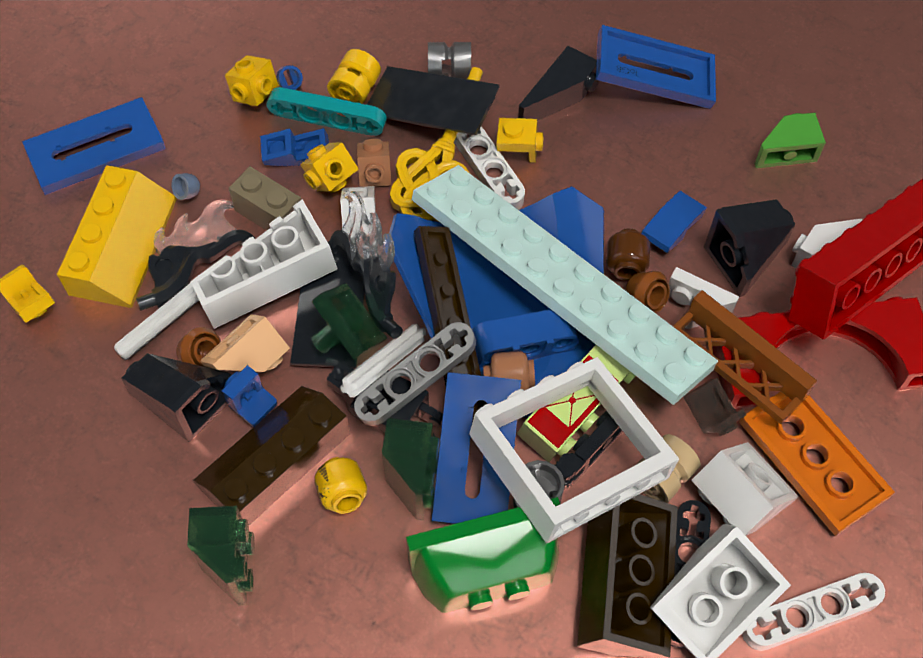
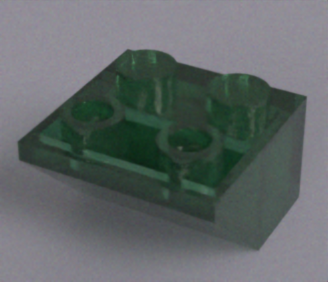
M387 418L382 448L385 480L415 519L424 521L426 508L432 509L434 503L435 487L433 485L434 474H437L439 438L433 437V423Z
M237 506L189 508L187 547L205 574L238 605H247V592H253L254 586L253 570L248 569V555H253L255 549L254 533L249 532L248 519L242 518Z

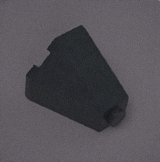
M777 199L722 207L715 212L704 248L740 298L746 295L786 245L795 227V222L791 213L784 209Z
M147 353L139 361L132 363L121 379L129 394L190 442L227 405L222 390L225 388V383L231 374Z

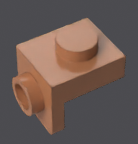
M368 139L363 143H357L359 185L361 187L391 185L389 141L382 142L380 139Z

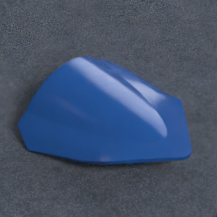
M571 186L519 210L604 274V208ZM397 213L393 216L386 246L432 338L435 336L414 230L418 226H445L440 222L426 220L415 215ZM450 231L470 326L476 339L475 349L481 376H484L483 366H490L491 357L494 353L522 351L526 353L528 360H534L536 386L543 378L549 375H554L555 377L566 372L572 365L580 362L596 345ZM529 413L523 417L528 419L532 413Z

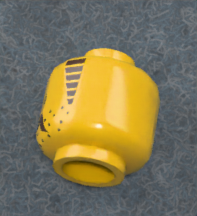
M331 458L315 474V486L320 501L330 511L339 514L350 513L361 505L367 495V484L361 468L356 461L350 458Z

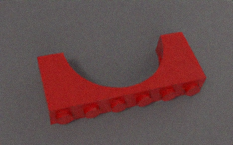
M897 296L885 301L873 302L831 334V336L854 342L874 355L890 373L897 390L923 387V311L917 297L903 299V297ZM790 310L773 314L759 312L752 316L738 317L777 349L793 339L814 335L789 320ZM712 346L713 355L719 360H732V353L725 346ZM740 368L741 378L746 382L761 383L760 374L754 369ZM718 374L727 411L758 406Z

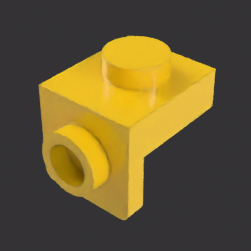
M499 118L496 142L497 151L529 152V162L536 163L537 151H543V132H538L537 119Z
M24 265L18 266L0 278V293L25 323L40 317L47 311L48 307L55 303L49 293L34 279Z

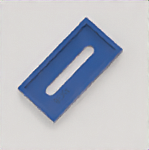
M605 25L601 26L597 39L596 80L711 109L716 103L715 54ZM626 56V59L667 70L672 68V71L688 75L690 80L620 62L618 58Z
M142 97L22 141L45 195L102 174L106 165L120 167L166 149L164 141ZM125 128L132 129L128 134L115 138V141L111 142L109 140L65 157V160L53 159L58 153Z
M448 372L432 521L460 523L508 510L510 491L485 456H483L480 493L476 498H469L466 495L465 487L471 440L469 433L472 426L475 403L482 400L487 404L495 405L504 401L509 395L521 388V380ZM517 420L499 428L513 449L515 447Z

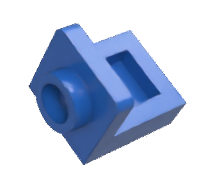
M248 365L241 372L238 371L232 374L222 390L228 406L252 427H255L277 405L276 398L263 388L258 373Z

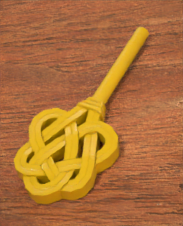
M473 67L467 79L480 81L483 71L478 67ZM445 130L443 137L438 139L429 151L412 148L405 150L398 156L395 170L398 179L393 183L390 192V202L394 209L401 214L415 215L426 220L439 222L412 201L413 190L457 165L469 172L463 164L452 160L455 154L454 141L458 132ZM442 156V162L436 165V162Z

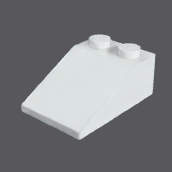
M723 524L695 551L650 608L696 658H718L791 584L737 526Z

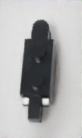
M338 363L327 377V384L345 398L348 411L354 417L360 419L354 408V403L359 395L350 397L347 393H342L340 386L343 385L342 379L354 369ZM399 376L392 382V391L396 394H404L410 389L411 382ZM384 388L379 391L384 398L378 403H373L369 400L365 404L367 411L364 415L368 412L376 415L379 412L377 405L384 399L387 400L389 405L394 402ZM424 390L390 418L379 424L378 427L391 437L398 435L405 440L412 437L423 444L432 446L437 439L436 436L429 429L424 428L418 423L423 419L442 428L443 413L429 406V392Z

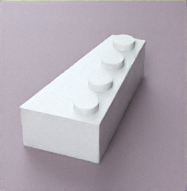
M303 199L293 206L294 211L282 219L279 216L269 223L270 229L256 239L250 237L243 242L241 250L232 257L224 256L190 281L214 329L337 270L331 248Z

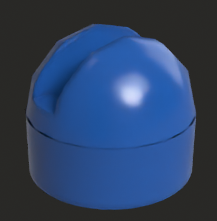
M286 65L277 72L276 78L280 87L296 90L301 86L303 76L297 67ZM285 70H287L288 77L292 83L289 86L283 73Z

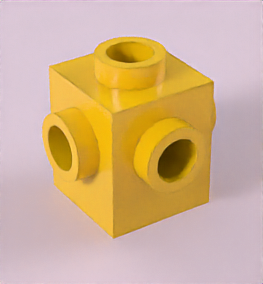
M246 55L243 59L237 61L235 66L225 74L233 101L251 106H258L263 103L271 91L279 86L271 59Z
M342 142L328 143L326 146L323 144L316 146L307 153L308 159L300 164L305 172L303 174L304 179L312 189L330 191L331 193L342 189L347 184L346 179L359 170Z

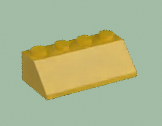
M106 165L57 273L68 296L132 308L148 271L149 256L155 254L177 201L175 195L138 171Z

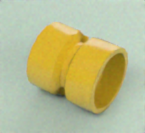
M351 49L347 51L338 69L328 82L327 91L332 98L363 104L381 73V66L366 51Z

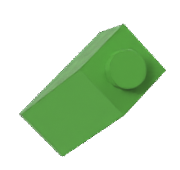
M795 113L784 116L761 144L754 163L756 169L817 162L826 142L816 113Z

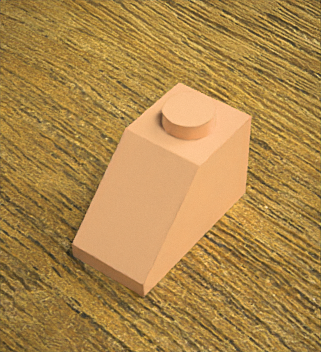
M251 314L202 358L200 362L205 367L216 370L242 371L248 365L255 372H265L278 366L283 360L282 355L290 348L265 316Z

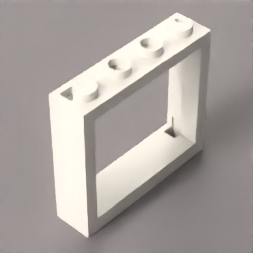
M598 357L585 363L577 362L566 372L555 377L554 375H549L543 378L536 386L525 391L519 389L509 395L506 400L495 405H484L475 413L469 433L546 544L667 480L679 461L678 456ZM588 386L645 460L555 507L499 428Z

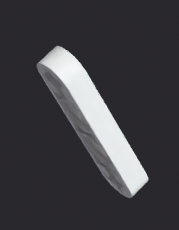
M480 127L476 135L469 134V138H467L466 133L458 132L454 143L479 180L518 210L522 208L525 196L524 186L501 153L497 151V147L483 127ZM478 145L485 147L487 152L476 155L470 149ZM490 168H498L503 174L494 178L488 176L486 171ZM505 184L507 192L511 196L516 195V198L512 199L510 196H505Z
M859 573L768 607L742 633L743 639L748 646L755 650H768L864 614L876 608L885 597L884 585L873 574ZM861 586L864 589L870 588L873 594L869 598L865 595L855 598L852 602L850 601L849 595L854 594ZM826 595L836 598L841 606L840 613L836 615L827 613L822 608L821 598ZM796 608L801 610L806 617V625L801 628L792 626L786 617L788 609ZM777 620L779 627L772 629L766 635V640L762 635L755 636L753 633L757 622L761 627H766Z

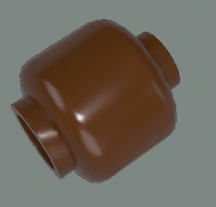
M630 228L623 229L612 235L607 242L606 265L610 272L621 280H630L635 274L646 272L650 266L649 239L637 230Z

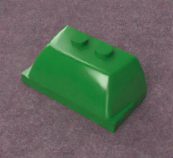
M558 497L550 499L555 507L560 505ZM521 507L406 537L408 560L412 576L424 597L442 613L470 607L471 610L484 609L493 604L492 600L508 597V600L526 597L530 594V590L547 586L553 582L559 559L558 538L546 544Z

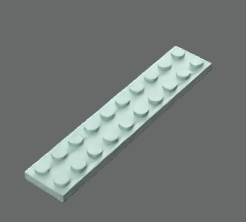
M457 165L413 190V202L445 227H449L450 231L671 404L677 403L714 370L715 365L718 363L717 359L461 166Z

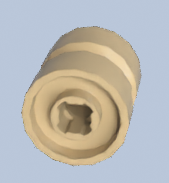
M666 434L662 438L678 456L679 461L667 480L642 492L647 497L668 503L681 488V483H686L701 466L700 459L695 451L682 439L671 434ZM642 458L637 464L641 463L645 459Z

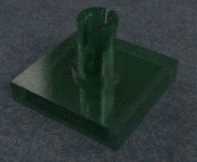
M347 283L322 292L311 301L328 324L312 336L314 345L322 353H327L334 345L341 341L352 358L356 359L387 339L386 335L379 330L369 312Z

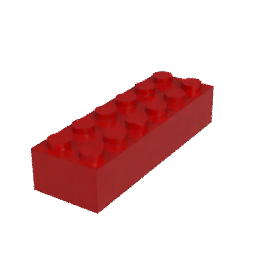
M923 179L913 186L906 187L903 193L893 200L889 199L883 207L873 214L869 213L860 223L853 228L846 229L840 237L831 243H826L820 251L799 263L795 271V276L797 277L795 289L790 297V304H792L789 315L790 321L824 340L923 265Z

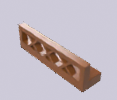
M703 290L693 298L689 311L673 325L674 328L718 360L714 370L780 424L809 396L817 382L814 377ZM693 320L704 329L705 338H692L683 329ZM712 346H725L731 351L732 360H719L713 355ZM740 368L754 369L760 374L761 383L746 382L741 378ZM769 391H781L792 401L782 411L770 401Z

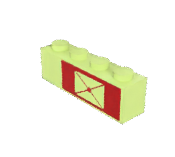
M597 345L580 361L585 363L598 357L619 384L622 381L629 384L636 377ZM586 386L534 411L523 423L517 435L547 462H550L557 454L562 456L571 450L577 442L572 437L579 429L586 433L595 423L599 416L594 412L600 407L601 403L589 387Z

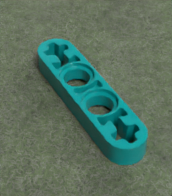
M282 87L274 88L266 103L271 113L282 118L370 136L380 135L387 120L384 111L375 106Z

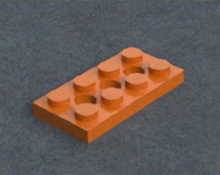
M781 391L770 398V401L782 411L792 401ZM810 395L784 421L795 423L799 427L800 434L797 436L786 433L782 424L777 422L759 406L743 415L739 421L742 427L834 536H837L891 498L895 493ZM810 449L819 451L824 457V463L816 464L811 462L807 457L806 451ZM841 478L845 480L849 486V492L841 493L836 491L831 484V479Z

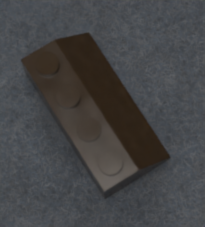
M301 386L193 479V482L243 531L350 435L347 415L322 392Z
M639 494L588 521L577 647L611 656L670 658L672 631L650 607L674 579L677 506Z

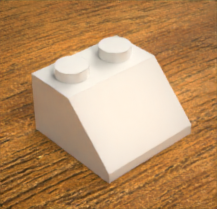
M749 442L721 450L692 479V482L698 487L699 495L704 501L718 509L723 515L725 524L737 526L745 536L757 531L799 497Z

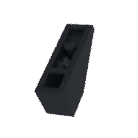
M567 46L519 104L518 118L537 119L539 121L580 102L588 92H593L599 83L596 80L597 60Z

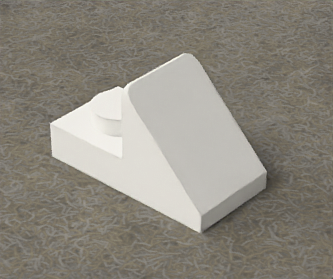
M678 267L674 270L669 281V296L682 305L691 306L693 298L703 290L733 313L739 296ZM692 320L685 328L690 329L699 325Z

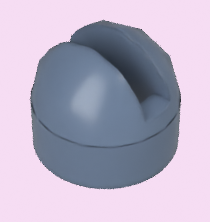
M189 173L176 174L172 179V191L177 199H191L198 195L200 182L195 175Z

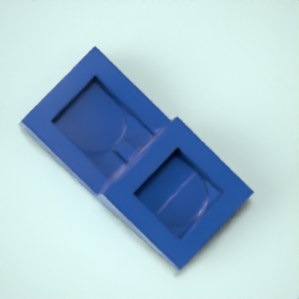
M322 128L294 136L291 129H286L260 136L262 162L264 165L300 166L302 162L308 159L307 153L318 145L323 144L326 146L329 143L328 134Z
M679 191L658 211L642 230L641 234L645 235L652 244L668 253L683 240L687 230L703 217L707 207Z

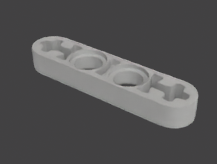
M462 322L448 325L361 392L354 403L355 412L360 420L371 426L383 423L467 358L476 346L475 335L471 327ZM457 333L460 337L466 334L464 338L466 345L460 347V345L455 344L448 349L451 358L447 360L443 351L438 346L443 344L446 350L454 343L452 339L454 334ZM427 354H435L440 357L439 367L434 371L427 372L420 367L421 359ZM399 376H406L411 380V387L404 394H396L392 391V382ZM384 388L394 402L389 405L387 400L384 399L377 405L379 412L376 415H373L371 412L364 415L367 411L365 404L369 400L373 403H378L384 398L381 392H379Z

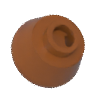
M649 271L635 274L628 281L626 292L654 313H658L664 308L669 299L670 287L663 273Z
M194 328L179 341L176 350L177 358L182 362L205 367L200 360L216 347L221 340L209 328Z

